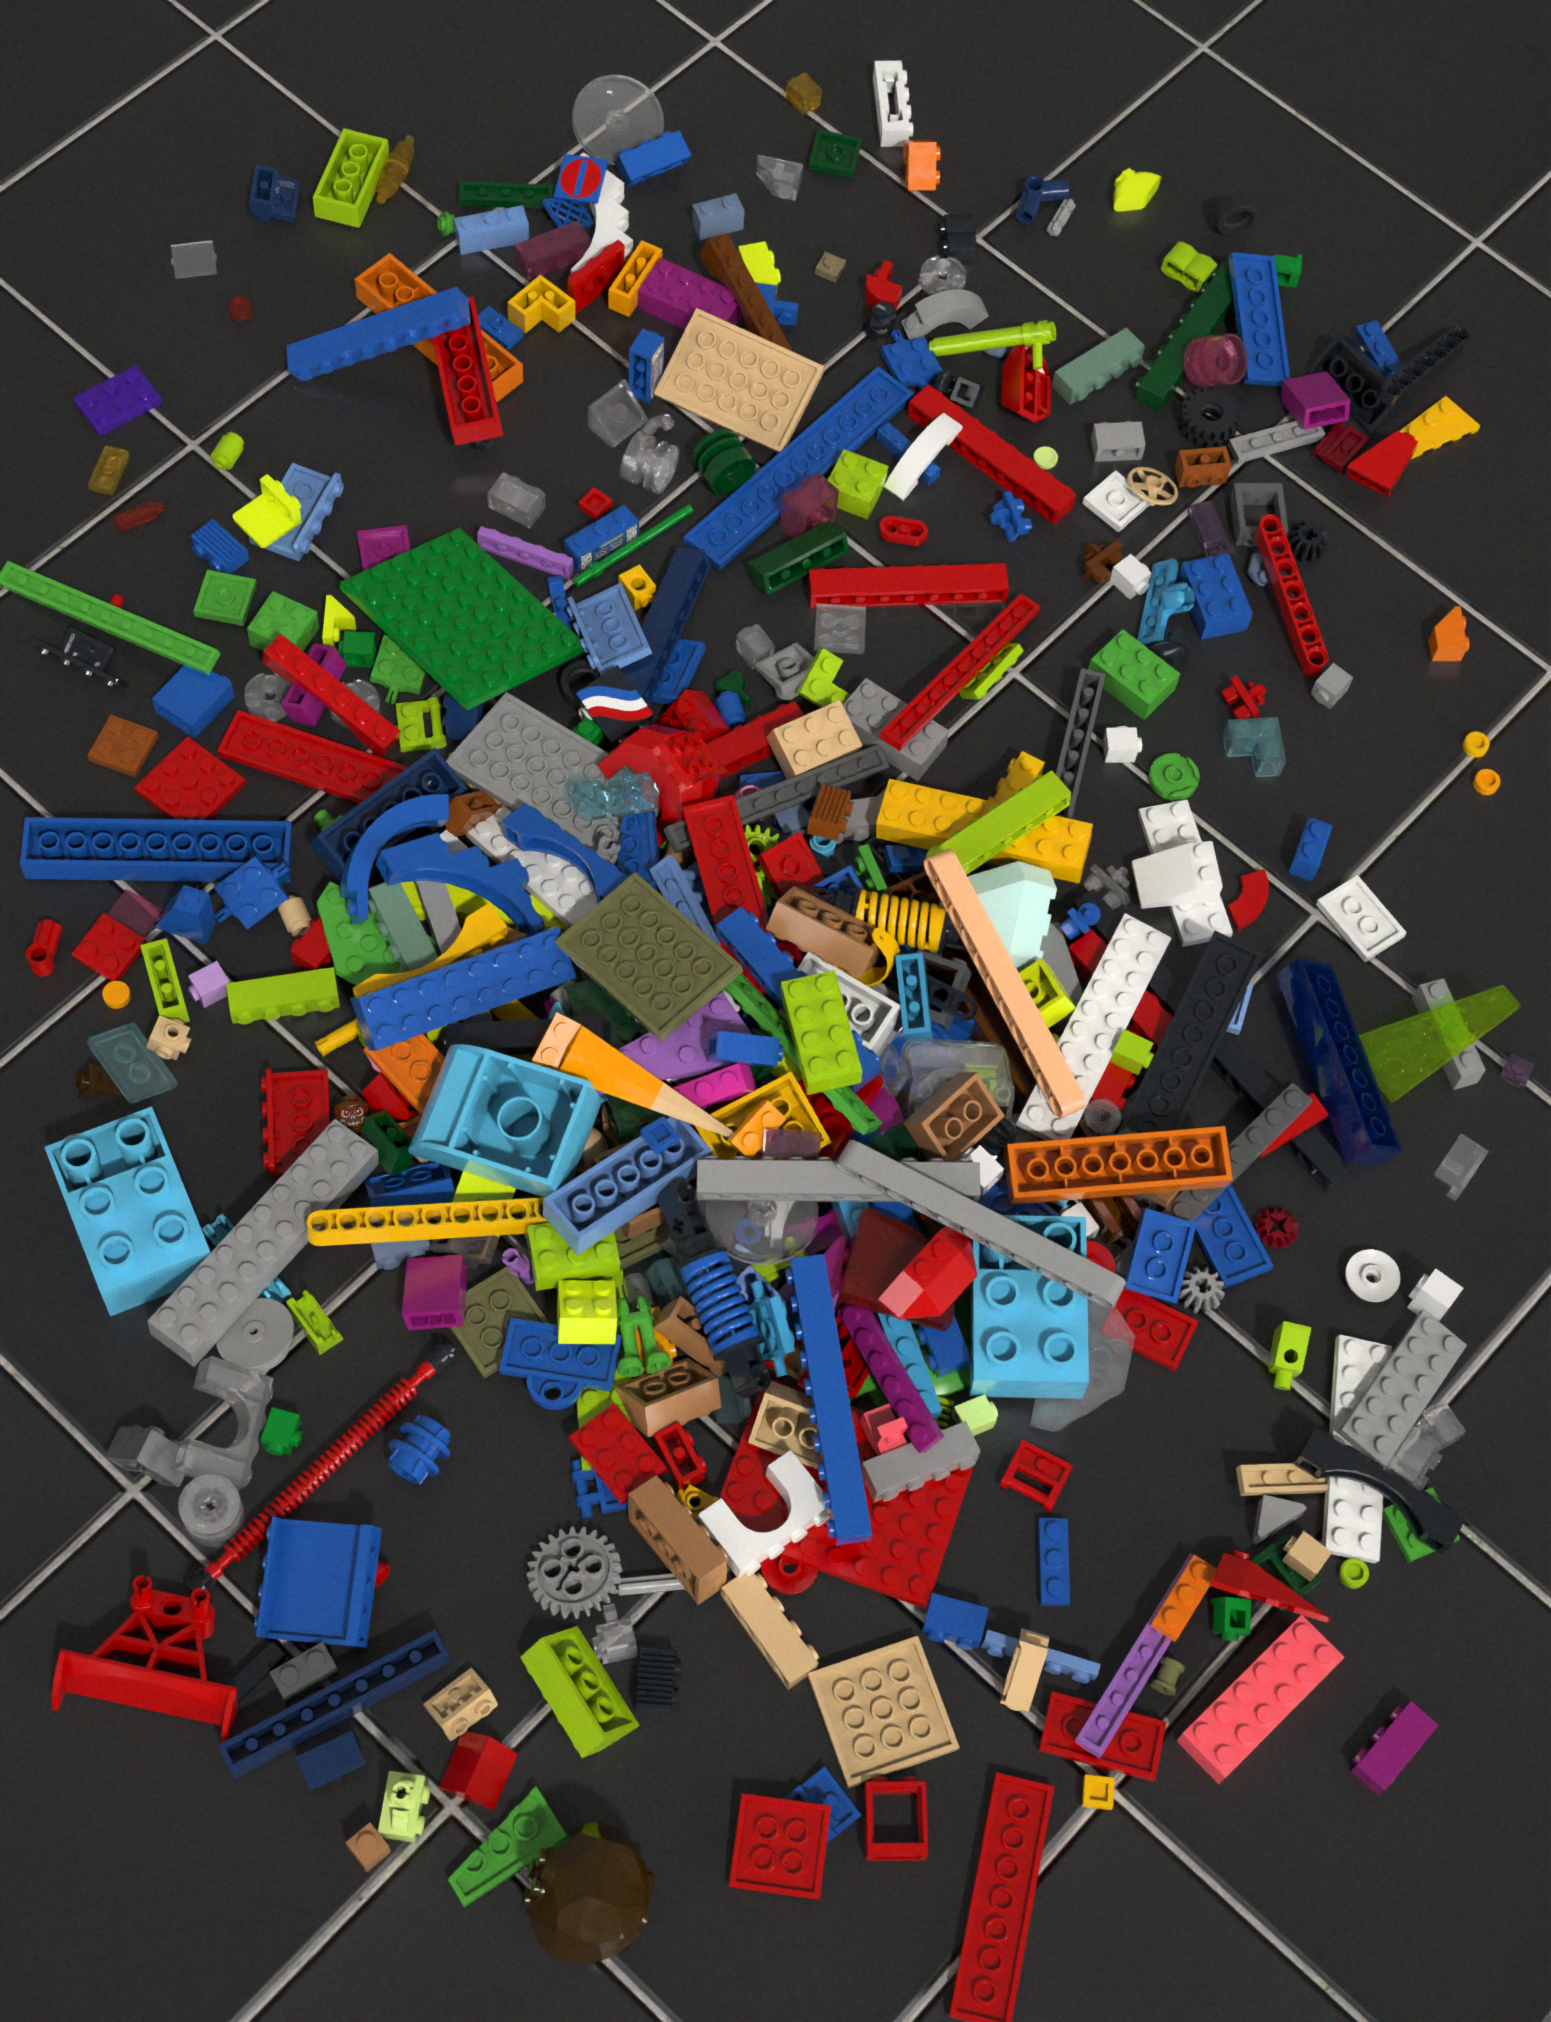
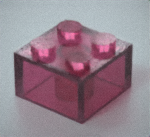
M819 472L813 477L806 478L801 486L794 491L787 492L783 497L780 528L794 539L828 520L834 521L836 519L839 490Z

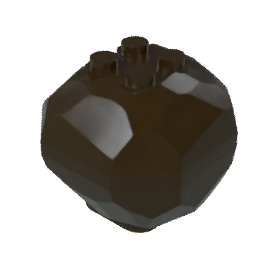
M602 1822L586 1823L574 1829L555 1843L553 1847L540 1848L537 1859L531 1860L527 1878L532 1879L531 1889L526 1888L521 1907L526 1908L529 1914L536 1940L555 1959L583 1965L614 1957L626 1946L633 1943L644 1930L650 1910L655 1874L654 1872L647 1871L644 1860L625 1833Z

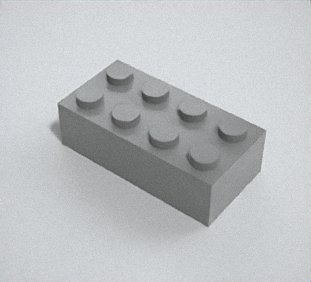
M865 678L843 704L863 747L870 748L878 744L888 763L918 781L946 747L949 730L931 720L901 751H898L879 738L881 730L908 704Z

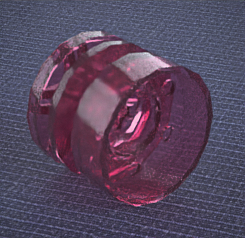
M1235 334L1199 336L1192 339L1184 353L1186 375L1196 386L1233 385L1243 378L1247 369L1248 355L1242 339Z

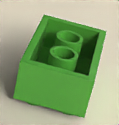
M1124 629L1091 659L1088 669L1106 674L1103 689L1143 720L1175 691L1180 677L1178 671Z

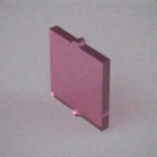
M125 890L107 915L144 938L162 914L163 909L147 901L146 897L141 898Z

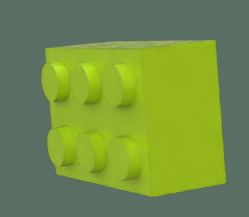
M550 1223L527 1226V1245L536 1291L558 1288V1280L598 1281L619 1278L620 1259L614 1231L579 1255H576Z

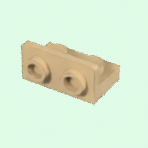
M470 1668L423 1705L442 1728L449 1741H453L458 1736L464 1734L468 1728L481 1718L487 1716L497 1707L498 1703L490 1688Z

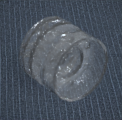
M638 431L633 436L624 454L620 468L621 479L635 485L643 480V487L650 490L652 488L654 493L662 494L675 473L680 454L679 447L673 444L668 445L664 440L656 447V438L654 436Z
M203 1475L186 1485L179 1497L178 1510L187 1533L196 1543L205 1547H220L226 1543L229 1544L231 1538L235 1539L234 1535L237 1532L240 1534V1529L245 1524V1510L237 1488L229 1479L220 1475ZM211 1503L215 1509L210 1511L206 1505Z

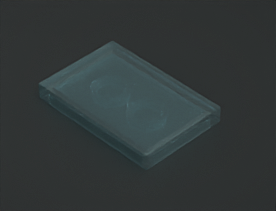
M135 1022L89 1037L87 1041L89 1048L130 1104L176 1088L178 1083L156 1052L146 1048L148 1040Z

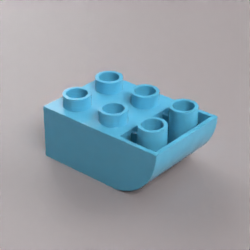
M464 1044L451 1045L408 1152L412 1155L546 1198L572 1181L602 1100L591 1081L489 1049Z
M152 1106L45 1147L110 1317L176 1291L211 1253Z
M1002 1215L1087 1259L1086 1217ZM971 1239L977 1277L969 1284V1353L972 1358L969 1365V1397H979L985 1394L986 1397L1082 1399L1089 1384L1088 1299Z

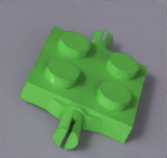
M384 635L370 676V682L381 684L389 689L385 698L387 703H390L391 699V704H395L398 692H411L420 695L426 671L393 639Z

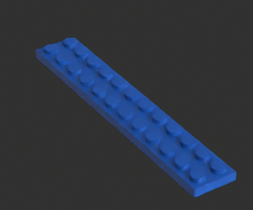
M878 366L684 536L683 542L690 548L704 549L710 564L720 571L832 472L843 449L850 452L858 449L879 428L903 409L913 398L914 393Z

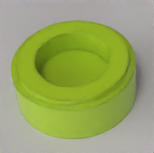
M1350 1558L1340 1566L1338 1572L1339 1579L1348 1588H1360L1368 1580L1369 1569L1362 1560Z

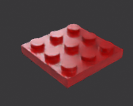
M187 736L134 787L136 794L171 820H210L246 785V780Z
M741 1794L729 1887L820 1900L832 1806Z

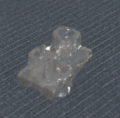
M1096 864L1090 868L1091 875L1084 882V886L1088 891L1094 889L1098 892L1104 886L1109 892L1103 899L1113 910L1121 904L1126 906L1130 902L1129 895L1118 885L1120 883L1126 888L1130 884L1125 878L1128 873L1125 867H1121L1117 871L1111 865L1107 869V872L1112 876L1111 878Z

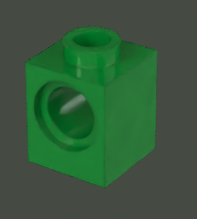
M344 631V640L339 641L338 652L343 656L347 666L374 667L377 647L375 632Z

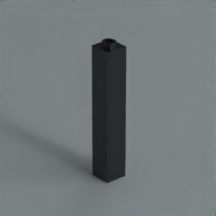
M603 1016L570 1018L582 1024L611 1045L612 1023ZM553 1018L448 1024L447 1033L444 1034L443 1039L444 1046L447 1052L451 1045L464 1044L489 1049L505 1055L535 1054Z

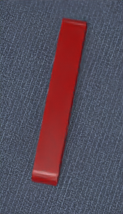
M1267 514L1261 518L1255 531V538L1301 670L1305 675L1315 677L1322 672L1327 664L1328 653L1282 522L1276 515ZM1264 527L1270 528L1272 532L1266 531ZM1271 549L1278 550L1280 554L1274 553ZM1279 571L1286 572L1288 576L1282 575ZM1287 593H1292L1296 598L1289 597ZM1294 615H1300L1303 620L1297 619ZM1302 637L1309 638L1311 642L1304 641ZM1310 659H1315L1319 665L1313 664Z

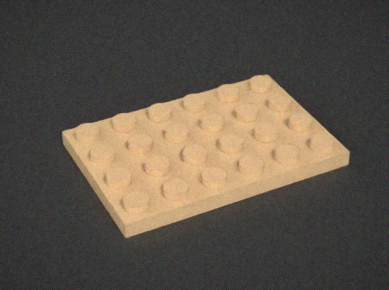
M696 308L653 394L720 427L733 429L736 434L780 453L788 445L825 371V367Z

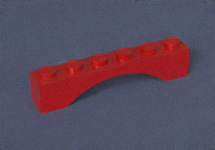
M281 633L264 650L262 663L282 679L297 685L322 702L348 726L363 745L378 757L384 758L398 742L401 732L398 728Z

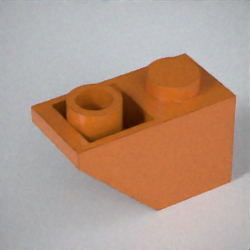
M1455 606L1435 626L1429 638L1432 661H1461L1465 652L1469 650V638L1465 637L1466 618L1462 616L1461 606Z

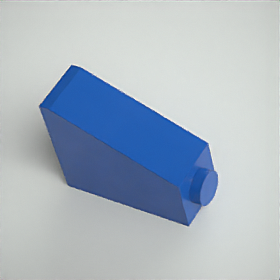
M183 885L166 904L156 928L206 945L216 925L209 893Z
M716 1031L711 1033L709 1037L708 1062L776 1067L778 1066V1061L781 1062L783 1059L784 1048L783 1045H780V1038Z

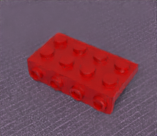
M266 1068V1077H261L262 1093H267V1102H262L263 1118H267L268 1127H263V1142L268 1143V1152L263 1153L264 1168H269L271 1178H280L330 1125L328 1069L273 1073L272 1068Z

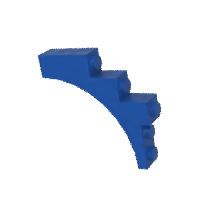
M439 833L381 850L376 866L387 886L412 881L450 884L469 890L487 899L502 910L524 934L530 935L544 929L541 915L535 911L529 893L524 891L529 882V874L526 868L522 867L518 858L489 867V860L485 854H482L478 845L450 854L447 843L442 841Z

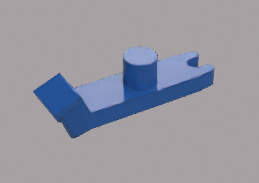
M562 575L547 577L553 611L556 617L573 631L572 619L566 609L568 602Z

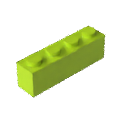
M334 967L226 983L233 1024H249L254 1020L261 1019L276 1020L280 1016L287 1015L302 1016L307 1012L313 1011L329 1012L334 1008L340 1007Z

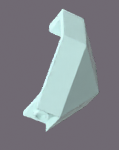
M1017 861L968 876L1018 973L1042 958L1044 952L1040 951L1042 936H1047L1051 915L1047 914L1050 899H1055L1057 891L1050 870Z

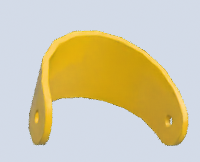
M876 928L872 931V938L885 955L887 965L871 967L862 978L851 976L869 987L881 983L889 975L896 964L895 956L900 954L897 941L881 928ZM832 964L834 967H836V968H838L839 970L845 972L843 968H841V967H839V966H837V965H835V964Z

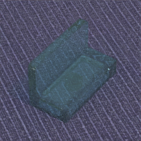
M729 1372L717 1377L721 1408L715 1410L716 1424L748 1422L749 1417H751L750 1399L742 1398L735 1392Z

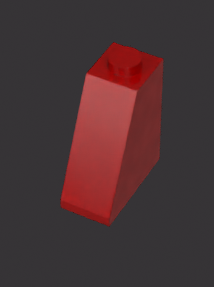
M1396 431L1350 462L1345 476L1388 498L1414 455L1419 441L1415 440L1414 436L1409 433Z

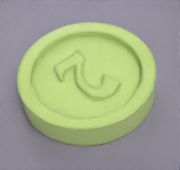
M1040 447L1035 451L1033 460L1042 469H1050L1056 465L1058 455L1050 447Z

